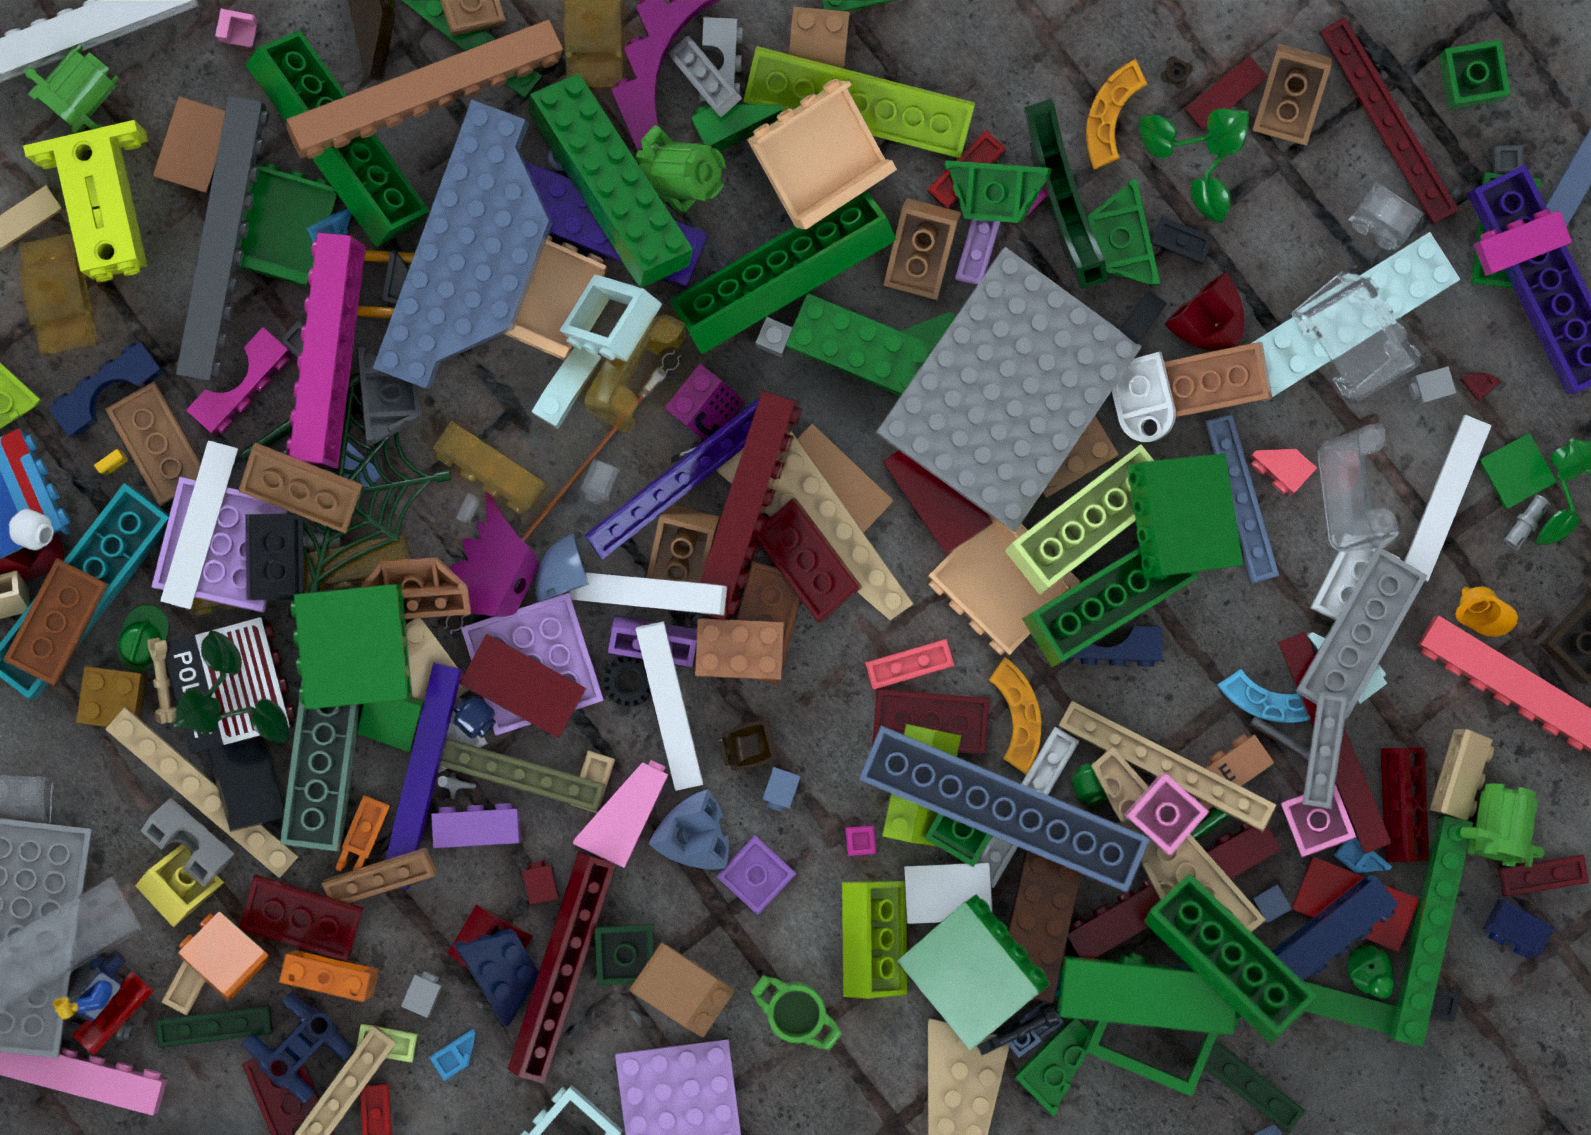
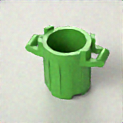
M80 44L75 49L72 48L45 80L37 74L34 68L30 67L25 71L26 77L37 83L28 94L35 101L40 99L72 126L70 130L74 134L82 132L86 127H89L91 130L102 127L100 124L93 122L90 117L116 88V83L120 80L117 75L110 80L106 76L109 68L90 52L83 57L80 54L83 46Z
M656 125L641 139L643 150H638L635 158L637 163H640V168L662 202H668L678 213L684 214L695 201H706V199H712L719 194L724 186V182L720 181L721 170L726 169V165L718 149L712 148L710 145L672 142L668 135Z
M1485 784V790L1481 791L1476 827H1463L1460 831L1462 838L1469 839L1467 854H1475L1480 857L1503 861L1502 865L1515 867L1516 863H1526L1525 867H1532L1533 858H1542L1544 855L1542 847L1531 844L1538 800H1535L1536 792L1522 787H1518V791L1505 789L1504 784Z
M763 975L751 991L758 1005L768 1015L771 1029L783 1040L791 1043L804 1042L808 1045L830 1051L842 1035L835 1021L825 1012L823 997L820 996L813 985L799 980L798 982L785 983L779 979ZM772 983L776 986L777 990L773 992L770 1003H768L761 997ZM823 1024L829 1025L832 1029L821 1042L816 1039L815 1036L820 1032Z

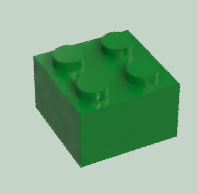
M1501 40L1447 48L1439 55L1448 111L1504 102L1511 95Z

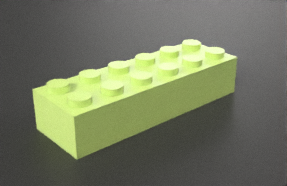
M1141 444L1005 549V552L1039 595L1136 521L1132 507L1133 500L1128 481L1127 466L1154 461Z

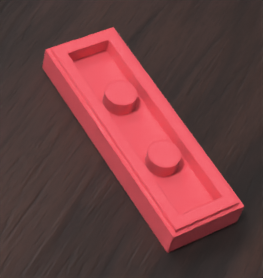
M947 639L865 662L872 689L874 690L953 667L954 662Z

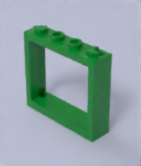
M1131 952L1130 957L1122 954L1119 962L1146 964L1147 958ZM1157 963V966H1165L1163 964ZM1094 1020L1083 1046V1050L1086 1053L1191 1097L1218 1033L1206 1032L1186 1080L1100 1044L1099 1042L1108 1022Z

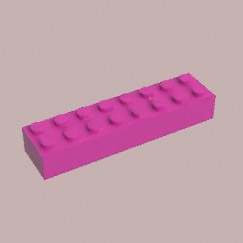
M317 233V240H314L312 244L314 265L308 275V283L311 289L310 297H307L305 300L307 320L306 325H303L301 330V340L304 344L303 352L299 354L297 361L300 376L299 381L294 386V397L297 399L295 410H292L290 417L293 431L292 438H289L287 442V454L316 467L338 469L366 246L352 236Z

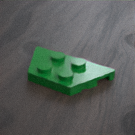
M945 160V167L949 170L954 183L952 185L954 192L960 199V208L964 219L1022 223L1052 168Z
M1132 179L1125 187L1091 212L1087 219L1104 257L1108 275L1158 286L1160 285V279L1137 179Z

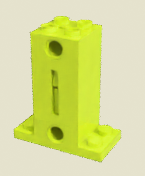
M135 120L23 146L25 156L38 167L42 166V169L57 167L80 271L91 279H96V282L112 280L113 275L124 273V276L135 275L141 272V268L148 267L121 150L123 147L125 150L137 149L141 147V143L148 142L146 130ZM112 252H114L113 257L111 259H108L109 255Z

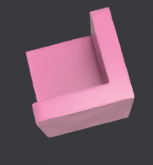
M221 9L215 36L222 43L252 48L259 21L252 14Z

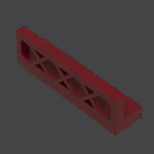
M1425 747L1381 748L1383 820L1391 840V844L1385 846V861H1429ZM1411 753H1414L1415 756L1414 767L1411 766ZM1413 784L1416 786L1415 796L1412 794ZM1414 813L1417 814L1416 825L1413 822ZM1416 841L1418 842L1419 855H1415L1414 844Z

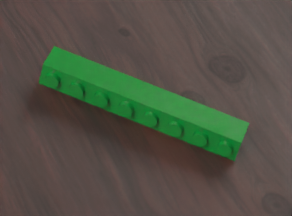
M1449 816L1438 817L1388 1039L1423 1047L1469 844V839L1462 838L1460 831L1463 827H1472L1473 822Z

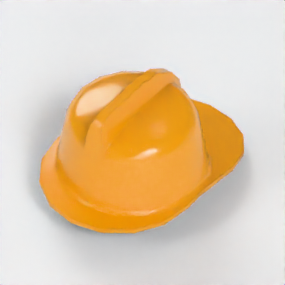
M1480 586L1472 589L1468 587L1462 589L1459 607L1455 613L1457 621L1479 634L1492 637L1505 635L1517 625L1518 616L1516 610L1500 600L1490 588Z

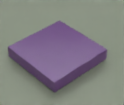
M754 835L716 877L753 912L759 915L796 875V872Z

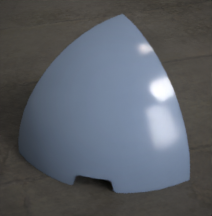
M574 533L558 540L543 556L535 578L537 603L589 585Z
M708 789L698 792L678 804L659 824L651 837L649 845L665 857L687 866L701 869L726 868L729 854V838L727 835L722 834L719 820L724 815Z

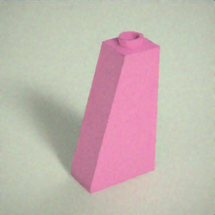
M650 760L649 764L642 762L578 834L573 844L625 868L669 776L668 773L664 772L666 767L653 760Z

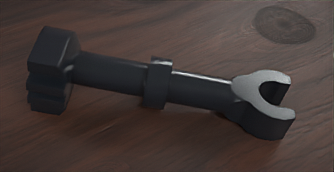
M1048 1003L1040 1007L1039 1015L1023 1023L1017 1022L1013 1024V1028L977 1045L981 1056L1017 1038L1022 1040L1027 1037V1033L1045 1024L1048 1028L1058 1025L1059 1021L1052 1006Z

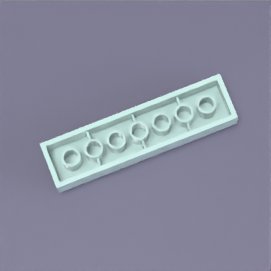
M1430 232L1252 342H1262L1272 397L1460 280Z

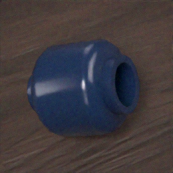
M474 696L469 700L463 698L453 709L456 713L453 721L454 725L471 739L478 736L483 738L496 723V720L493 719L495 716L494 709L478 696Z

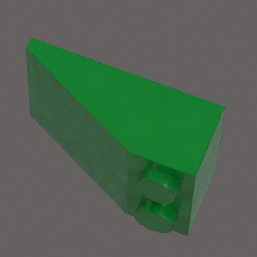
M708 104L695 110V115L691 117L700 143L702 145H710L720 152L755 135L753 131L767 123L771 125L778 120L777 115L783 112L781 105H734L720 117Z
M938 813L924 838L974 867L992 835Z

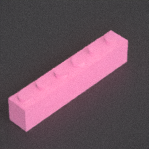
M61 1047L59 1058L0 1052V1075L149 1115H155L159 1112L167 1079L160 1077L161 1073L150 1069H144L143 1072L132 1070L133 1065L124 1062H116V1065L105 1063L106 1058L89 1054V1057L86 1058L79 1056L77 1050L67 1047Z

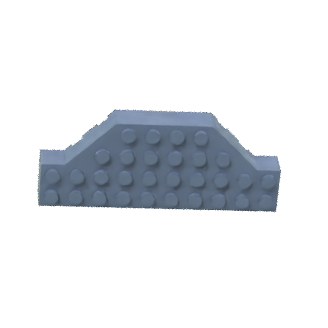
M471 100L373 369L423 388L431 389L441 362L514 329L553 224L520 151L529 126V122L525 119Z

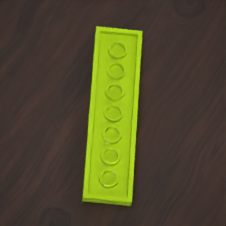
M756 47L743 100L744 103L752 105H781L783 111L787 109H792L793 111L801 105L800 101L811 94L818 95L824 91L823 86L834 79L850 81L851 86L847 89L872 136L961 158L975 102Z

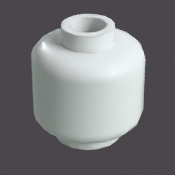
M24 509L19 511L9 523L11 540L20 546L31 550H38L49 544L52 540L54 532L52 523L44 514Z

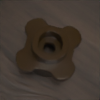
M1174 56L1169 57L1166 61L1167 67L1161 73L1160 78L1164 83L1170 82L1175 84L1176 88L1182 89L1187 85L1186 78L1188 74L1192 73L1193 67L1190 63L1178 60ZM1175 70L1179 71L1178 75L1174 74Z

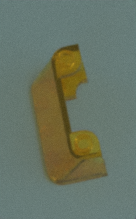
M655 315L627 362L617 358L612 361L606 359L586 394L585 403L587 409L595 416L630 434L636 424V420L632 415L637 407V398L625 385L646 349L658 356L667 348L680 349L685 340V323L669 315Z

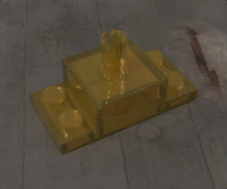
M564 0L566 78L580 73L588 87L615 86V83L623 79L622 0Z
M72 233L19 244L23 268H19L29 323L35 326L40 354L46 355L98 344L85 276L80 271Z

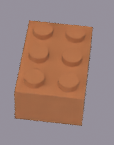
M698 619L695 676L782 680L784 622Z

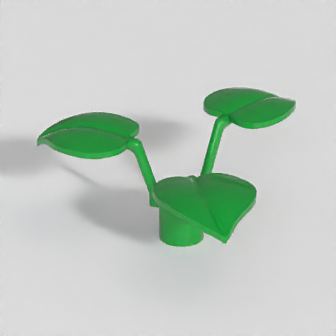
M1227 108L1216 109L1208 117V134L1182 141L1174 140L1177 130L1167 118L1154 114L1142 116L1139 119V130L1143 144L1148 152L1157 158L1169 157L1173 153V146L1179 147L1207 141L1208 151L1216 154L1217 158L1204 174V179L1197 178L1193 180L1191 184V197L1196 208L1205 217L1218 223L1225 222L1226 215L1230 209V193L1222 181L1217 178L1210 179V175L1220 161L1226 157V154H1236L1243 148L1248 132L1249 111H1237Z
M1570 439L1568 446L1560 447L1551 455L1550 461L1558 470L1557 478L1561 482L1569 508L1568 511L1561 510L1550 518L1534 542L1536 545L1560 542L1570 536L1577 528L1580 517L1574 513L1575 506L1566 480L1576 479L1584 471L1591 475V442Z

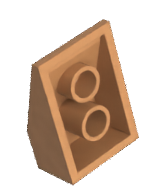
M793 7L789 55L844 69L849 12Z
M1278 43L1252 131L1307 146L1332 66V58Z
M907 198L901 210L895 235L897 240L893 243L883 286L938 300L961 212Z
M671 505L659 516L646 578L700 583L716 535L720 516Z
M663 942L629 989L632 993L702 1038L736 991L719 976Z

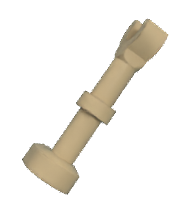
M153 638L147 640V644L154 662L156 678L153 680L154 688H157L160 707L154 712L155 721L160 724L171 723L174 721L176 708L171 707L169 686H171L170 677H167L165 664L167 644L166 640L160 641V638Z

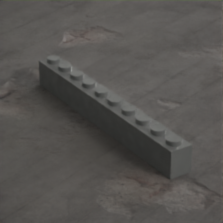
M228 96L176 375L181 378L215 383L216 377H220L222 373L223 362L219 359L221 349L225 350L228 341V333L225 332L226 322L231 321L233 314V305H230L231 295L235 294L238 288V277H235L237 266H241L244 252L240 247L242 238L247 237L249 222L245 220L247 210L251 211L254 202V194L251 193L252 183L257 182L259 175V166H256L257 156L262 155L264 149V138H261L263 127H267L269 122V111L266 110L267 107L262 101Z

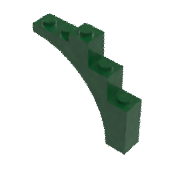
M1052 99L1024 107L1031 139L1029 144L1033 164L1035 167L1052 168L1051 174L1044 184L1047 206L1058 227L1061 247L1081 289L1108 281L1104 257L1088 222L1072 175L1055 105Z

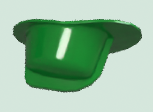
M142 605L133 609L126 617L117 642L118 658L126 668L132 671L143 672L154 667L147 640L153 638H160V641L166 640L169 630L167 616L161 609L153 605Z

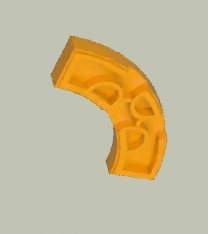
M1136 59L1125 64L1108 78L1091 106L1086 126V146L1093 171L1120 158L1115 144V126L1118 114L1126 101L1134 93L1147 86V82Z
M1004 657L989 678V681L1004 696L1012 716V738L1003 760L1027 775L1034 763L1040 745L1041 714L1038 701L1030 683L1023 673L1010 660Z

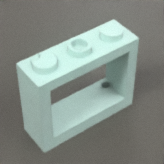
M594 274L559 331L568 337L566 340L568 344L579 350L583 347L588 352L594 355L600 353L611 361L617 358L627 362L662 304L643 288ZM609 300L627 304L628 307L608 338L590 332Z
M571 1085L567 1090L562 1087L551 1099L555 1103L548 1112L543 1109L532 1121L536 1124L530 1133L524 1130L521 1135H540L570 1100L606 1131L604 1135H620L623 1130Z

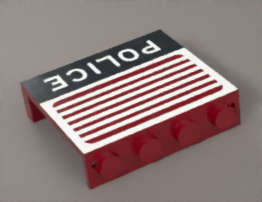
M259 617L212 630L228 637L238 648L242 659L240 672L236 675L227 673L226 678L211 696L220 702V713L246 707L255 708L256 702L260 699H269L281 707L286 716L288 728H293V721L297 720L293 704L288 705L286 693H289V686L286 677H281L278 666L282 665V659L279 650H274L271 639L275 638L272 623L267 622L266 618ZM209 631L166 643V662L177 703L181 695L190 688L199 689L206 694L220 676V672L212 670L205 663L201 654L202 641ZM244 713L223 718L218 722L217 728L209 734H201L184 728L190 753L198 754L207 751L209 748L260 736L250 723V718L253 714Z

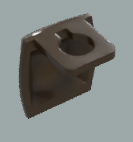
M769 720L737 726L724 732L722 737L718 738L725 766H730L731 770L750 769L779 758Z

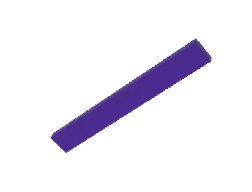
M760 398L586 533L584 536L597 555L604 559L744 448Z
M433 662L386 860L419 850L463 669ZM411 884L399 888L410 889Z

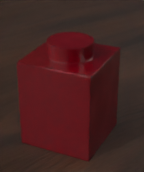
M545 860L529 863V869L522 871L529 905L558 899L559 892L553 864L546 865Z

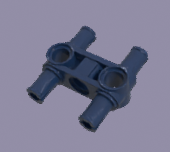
M292 990L282 1000V1003L299 1019L298 1026L276 1049H270L253 1032L241 1045L259 1062L257 1064L259 1069L278 1087H286L304 1104L315 1091L297 1074V1069L320 1045L323 1046L325 1044L342 1061H345L355 1048L337 1032V1025L328 1015L323 1013L318 1007H311ZM316 1017L322 1018L326 1024L325 1030L320 1034L314 1033L311 1029V1022ZM279 1059L284 1062L286 1069L281 1076H274L271 1073L270 1067L272 1062Z

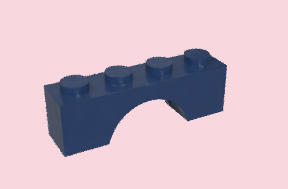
M141 342L129 344L121 351L123 355L115 361L110 359L104 362L98 368L100 372L93 377H84L76 384L77 388L70 394L63 393L53 401L54 405L49 408V411L69 437L75 439L97 423L96 403L100 394L107 387L119 382H129L142 388L165 373L162 366L145 344Z
M1132 626L1125 639L1116 646L1099 647L1090 644L1059 664H1069V659H1081L1080 664L1098 665V660H1109V665L1126 666L1127 660L1137 661V666L1154 667V661H1162L1163 627Z

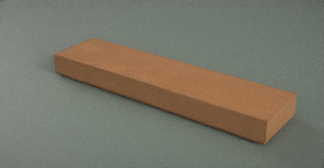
M422 848L324 879L322 886L327 896L351 903L435 877L437 870L427 848Z

